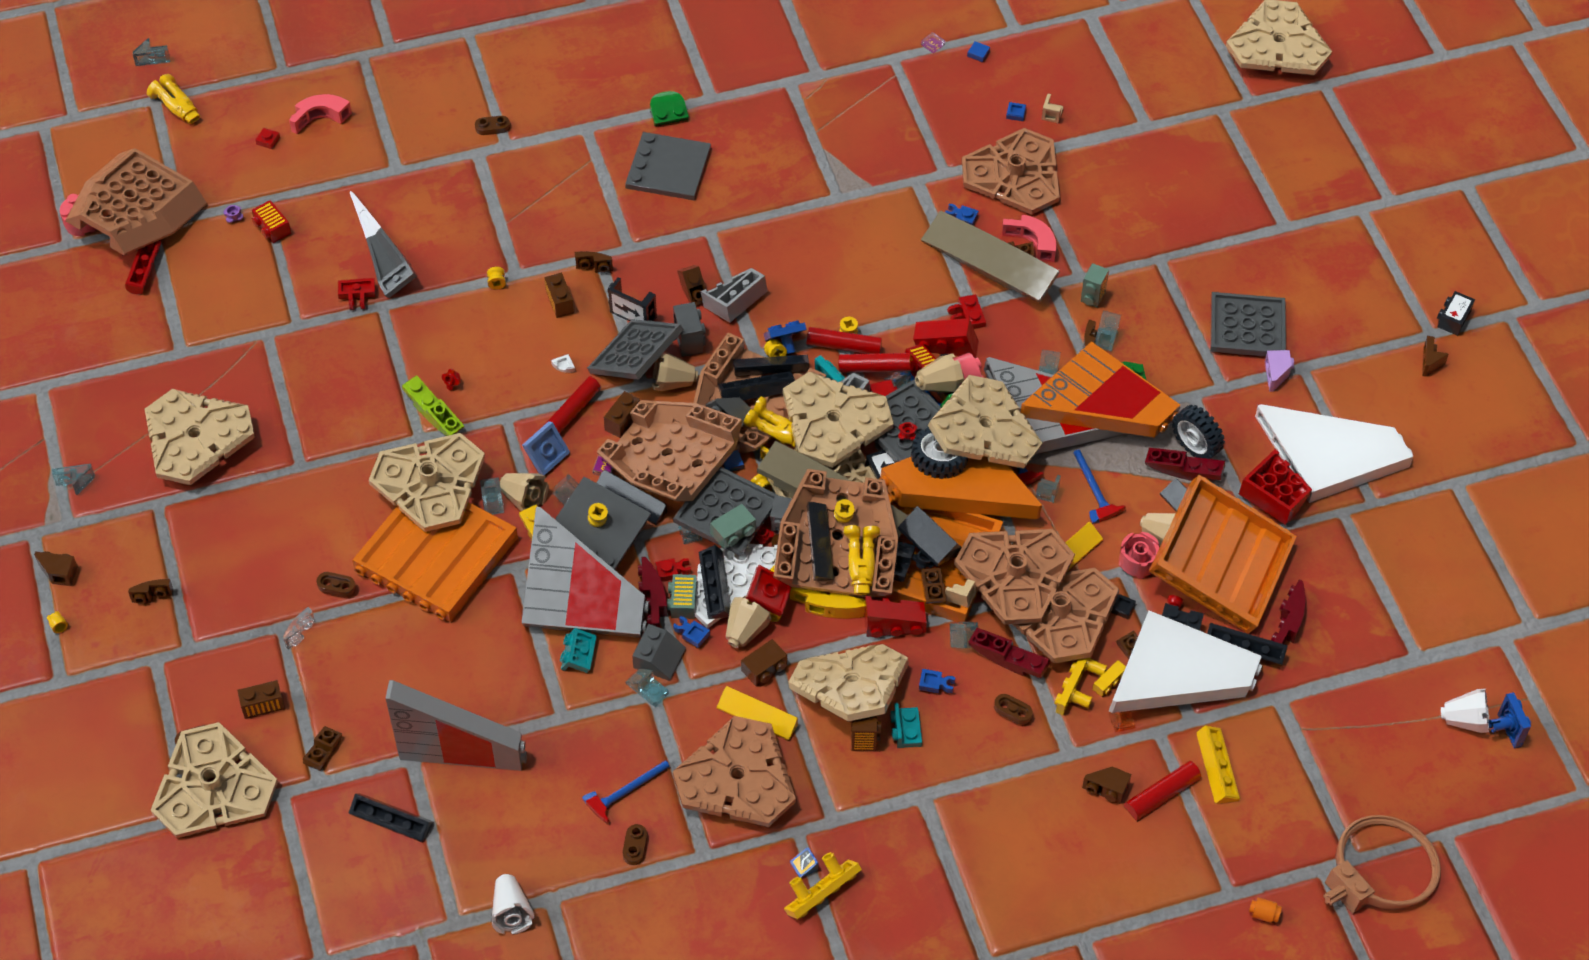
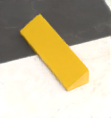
M1090 522L1065 542L1075 554L1068 571L1103 541L1102 536Z
M728 686L725 687L717 705V709L732 716L772 724L774 734L788 741L798 726L797 717Z
M1205 725L1197 731V738L1214 802L1221 804L1239 801L1240 797L1221 728Z

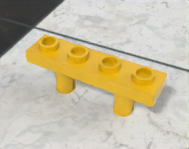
M1091 657L1078 659L1077 662H1073L1069 671L1072 674L1070 678H1065L1062 685L1064 691L1062 694L1058 693L1054 704L1057 705L1055 713L1063 715L1068 704L1071 702L1088 709L1093 697L1076 691V687L1084 671L1086 672L1087 670L1102 676L1107 670V665L1091 659Z
M834 853L825 854L822 860L829 871L826 877L810 889L806 888L801 877H796L790 881L789 884L794 890L797 899L784 908L787 915L796 919L807 915L808 911L814 906L821 904L824 898L831 893L837 892L845 882L854 879L856 874L862 870L860 865L849 859L840 865Z

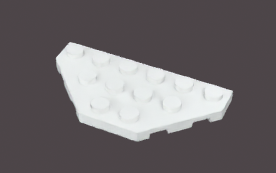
M749 544L741 556L728 549L720 548L723 552L730 605L735 597L746 598L758 565L769 570L775 565L777 545H774V547H764L763 544ZM699 564L695 617L708 629L721 618L708 619L701 566Z

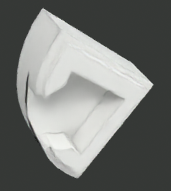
M569 354L551 360L552 366L560 372H576Z

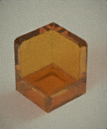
M1130 711L1109 713L1115 733L1135 729V723Z

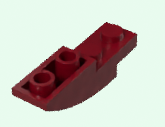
M1149 447L1145 460V465L1157 471L1192 481L1198 475L1207 479L1222 480L1225 469V461L1189 457L1185 451Z
M641 557L642 565H638V577L642 576V581H638L639 591L649 601L651 614H647L648 624L660 628V617L667 616L664 586L652 563L646 557Z
M1300 579L1296 586H1291L1287 594L1289 596L1288 600L1284 599L1279 610L1282 611L1280 617L1282 620L1278 627L1280 631L1273 634L1271 641L1284 644L1287 640L1294 643L1304 616L1306 599L1304 584Z
M978 627L968 641V645L989 660L1021 676L1027 673L1041 679L1050 664L1048 658L1013 645L1012 640Z

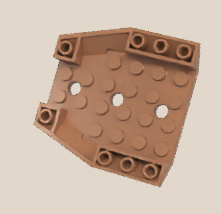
M134 148L119 153L85 182L66 218V222L79 230L89 224L110 237V247L127 255L174 234L204 208L207 202L192 180Z
M727 333L700 372L693 403L705 406L708 402L721 398L718 384L772 375L735 376L733 359L762 358L763 356L745 349L744 339ZM809 368V370L807 371V373L812 372L824 376V378H826L827 376L826 374L812 368ZM792 372L795 380L805 375L801 372ZM783 393L764 397L767 400L768 411L771 410L775 414L789 419ZM759 398L748 399L743 401L745 403L753 402L756 404ZM743 424L735 450H739L740 454L755 451L773 437L759 431L757 427H748Z
M640 400L630 412L633 420L631 427L618 442L607 439L597 450V454L632 485L674 501H693L736 449L742 419L697 403Z
M807 469L780 522L773 578L795 588L865 598V596H871L873 598L892 595L898 535L885 480L866 477L864 483L827 478L826 471ZM840 495L845 496L847 500L851 501L855 508L852 519L847 523L838 522L834 517L835 506L838 502L836 498ZM808 502L826 504L833 569L838 571V576L834 577V580L814 581L806 507ZM856 525L860 527L861 559H863L862 529L866 526L880 527V535L873 541L875 570L869 595L854 594V586L851 585L852 580L848 566L850 541L843 533L845 526ZM834 532H840L843 538L841 540H835L832 537V534Z

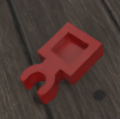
M675 558L655 562L661 581L672 580L673 574L681 573L688 575L691 573V567H683L689 565V558H683L675 563Z

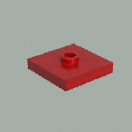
M758 565L746 599L751 603L759 604L765 610L777 616H781L792 587L773 578V571Z

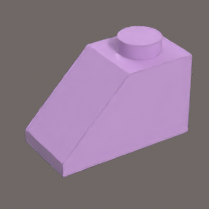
M1290 350L1267 351L1265 368L1269 392H1273L1289 377L1291 369L1294 368V358H1291Z

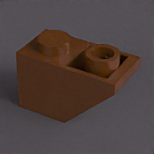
M692 265L677 270L682 289L689 302H695V305L702 304L701 291L706 288L700 267Z
M35 551L34 555L38 565L52 584L72 585L78 567L74 556L69 554H53L48 551Z
M1112 766L1085 775L1082 788L1091 794H1098L1110 802L1120 804L1130 784L1132 774Z

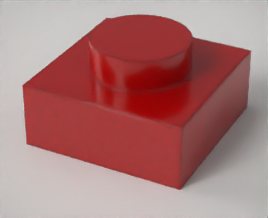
M263 128L255 139L256 145L273 149L280 135L279 132Z

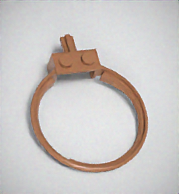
M1371 815L1360 818L1351 823L1339 839L1336 848V867L1330 871L1325 881L1326 885L1331 889L1323 895L1325 903L1332 905L1341 900L1352 914L1363 908L1366 904L1384 909H1399L1415 905L1428 898L1439 883L1441 867L1438 854L1432 843L1420 830L1401 819L1385 815ZM1371 824L1390 825L1409 833L1424 847L1431 861L1432 877L1428 887L1419 896L1405 901H1392L1375 896L1373 894L1375 890L1348 860L1345 861L1344 850L1349 837L1359 828Z

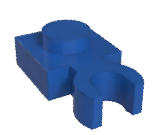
M949 204L948 210L945 213L973 226L979 211L963 205L959 209L956 205Z
M683 616L679 617V622L683 624L682 626L673 624L674 631L683 633L682 638L697 648L710 635L709 629L696 621L689 624Z
M922 669L919 690L939 693L940 688L947 693H953L954 687L947 684H955V677L947 676L943 678L942 672Z

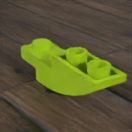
M417 375L402 385L404 392L414 402L413 406L444 435L456 434L464 428L463 423L442 399L438 400Z

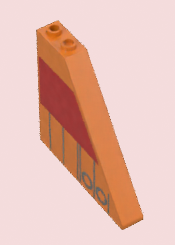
M1091 341L1022 403L1020 413L1029 419L1155 438L1159 433L1165 432L1173 417L1179 412L1181 405Z

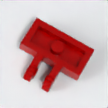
M375 278L338 280V298L349 299V310H354V298H360V307L365 309V297H376Z
M976 294L958 297L959 304L949 306L947 309L948 314L952 315L951 320L969 318L974 329L986 327V320Z

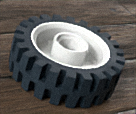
M1197 405L1186 406L1173 417V432L1177 434L1176 439L1181 441L1180 445L1185 446V450L1187 452L1190 451L1193 457L1211 459L1224 448L1225 441L1223 439L1225 438L1221 434L1223 432L1222 429L1218 428V422L1213 421L1214 417H1210L1209 412H1204L1203 408H1198Z
M929 427L925 431L921 430L915 436L911 459L914 462V466L918 467L920 472L924 471V475L932 474V478H936V475H939V479H944V475H946L947 478H951L952 474L955 477L966 467L968 457L944 453Z

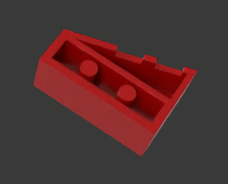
M969 318L916 322L913 336L915 345L923 344L931 353L954 354L955 356L970 353L976 358L979 340Z
M865 596L864 618L867 637L878 638L888 635L900 636L903 634L919 635L926 633L927 621L924 602L900 600V603L889 602V598H883L882 601L872 600L871 596Z

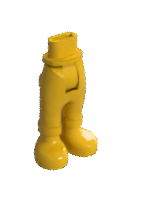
M171 74L160 76V83L154 80L147 88L149 98H159L162 100L165 106L183 121L193 124L200 119L201 116L197 113V108L190 98L178 87L175 78ZM166 90H168L175 98L169 95Z
M761 396L757 400L754 409H750L745 416L743 424L748 427H757L759 431L778 439L780 442L796 447L791 429L793 421L790 422L788 418L775 414L771 410L768 411L767 400Z
M856 525L845 526L843 533L850 541L848 566L852 580L851 585L854 586V594L869 595L875 570L873 541L880 535V527L866 526L862 529L863 559H861L860 527Z

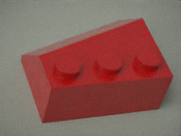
M1275 448L1243 479L1239 495L1286 525L1297 515L1312 489L1298 473H1294L1291 470L1290 464L1287 460L1283 461L1279 456V451Z

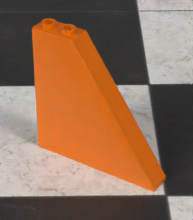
M985 456L981 460L968 458L967 465L961 473H958L955 477L952 474L951 478H947L944 475V479H939V475H936V478H932V474L924 475V471L920 472L918 467L914 466L911 457L881 468L879 479L885 480L887 491L900 507L916 508L918 506L921 509L1027 519L1040 518L1042 504L1008 465L988 462V457Z

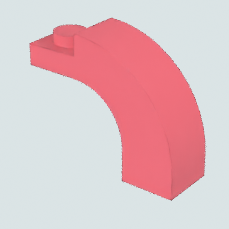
M329 94L311 96L295 105L296 113L291 116L289 122L291 131L295 134H298L309 122L317 118H329L342 124L352 114L350 102L342 97Z
M1022 215L1021 220L1003 219L1002 236L1028 239L1034 243L1037 249V259L1043 262H1055L1056 239L1052 230L1044 222L1027 215Z

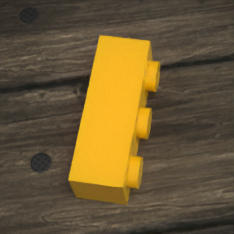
M1117 660L1094 682L1092 690L1101 697L1105 694L1107 695L1111 688L1119 683L1126 666Z

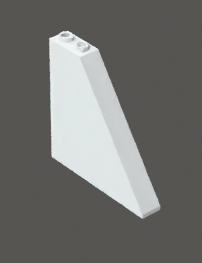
M1262 404L1257 407L1255 417L1274 448L1279 451V456L1283 461L1287 460L1291 470L1294 473H1298L1311 487L1312 491L1307 498L1309 503L1409 468L1411 465L1413 453L1404 443L1402 435L1398 434L1394 427Z
M1148 611L1109 712L1115 713L1246 697L1248 691H1253L1257 680L1253 678L1254 675L1258 676L1262 665L1259 664L1261 656Z

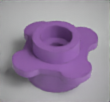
M236 205L228 206L223 212L227 217L226 221L232 223L242 220L244 216L240 212L241 208Z

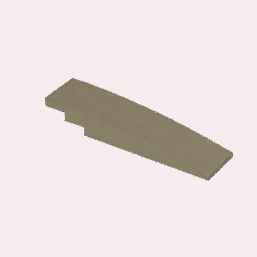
M941 210L921 239L924 243L1011 291L1014 290L1025 297L1028 296L1039 303L1060 273L1059 270L1028 253Z
M777 441L774 442L757 468V473L773 480V485L790 493V498H793L807 469L826 471L827 478L851 481ZM840 495L836 499L837 501H840L842 499L847 498L845 496ZM891 505L899 540L902 533L898 530V526L908 515Z

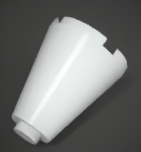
M503 874L495 881L492 926L497 932L505 934L504 931H511V934L523 932L532 925L534 912L516 878L513 875Z

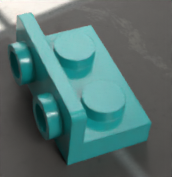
M821 355L815 358V370L826 374V378L837 380V382L845 379L831 362L825 360Z
M574 628L569 634L567 633L563 641L565 649L560 656V662H562L561 670L565 671L568 667L587 673L591 668L596 635Z
M894 703V710L890 711L891 723H895V728H892L893 741L897 740V748L922 747L918 707L899 708V704Z

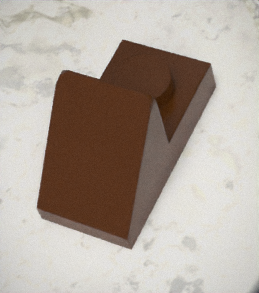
M1427 336L1423 348L1422 376L1425 377L1444 366L1449 355L1448 353L1437 352V345L1434 344L1435 337Z

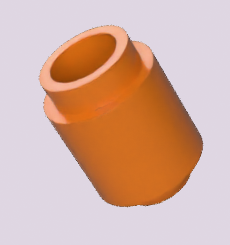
M1257 897L1256 901L1252 900L1249 912L1253 913L1252 918L1272 923V921L1278 923L1282 906L1277 905L1276 902Z

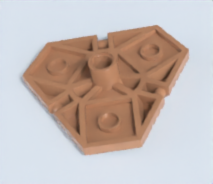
M1023 128L997 140L994 147L989 144L962 157L963 187L985 194L987 197L990 196L992 199L997 198L1002 203H1007V205L1031 215L1059 202L1054 140Z
M1054 529L1015 531V535H1008L1007 531L969 533L955 559L954 565L966 579L975 581L976 591L981 592L983 600L986 601L1003 624L1040 623L1050 606L1051 596L1056 593V588L1063 581L1075 554Z
M1096 568L1067 572L1060 586L1056 588V593L1051 596L1050 606L1040 623L1012 624L1024 636H1028L1029 641L1034 643L1053 663L1090 658L1093 654L1101 632L1104 629V623L1107 622L1108 616L1119 595V588Z
M734 716L707 740L705 746H700L697 751L673 771L681 804L685 809L721 817L723 813L730 814V819L770 827L796 803L785 764L781 762L782 755L772 724ZM726 801L732 802V806L726 805Z

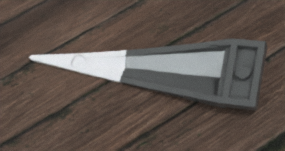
M350 191L367 240L378 284L385 296L390 298L416 278L417 275L411 263L357 196Z

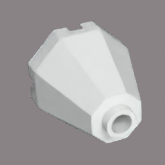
M1476 689L1445 702V707H1441L1442 720L1446 719V724L1479 733L1489 732V710L1487 708L1486 689Z

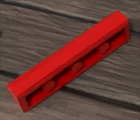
M163 239L138 249L125 283V288L128 292L136 295L143 293Z
M809 327L806 344L864 354H880L882 338Z
M911 353L839 355L838 366L841 373L914 371L915 361Z
M589 376L548 420L553 422L559 434L601 389L599 382L592 376Z
M1188 761L1125 802L1124 807L1138 821L1201 779V772L1194 762Z

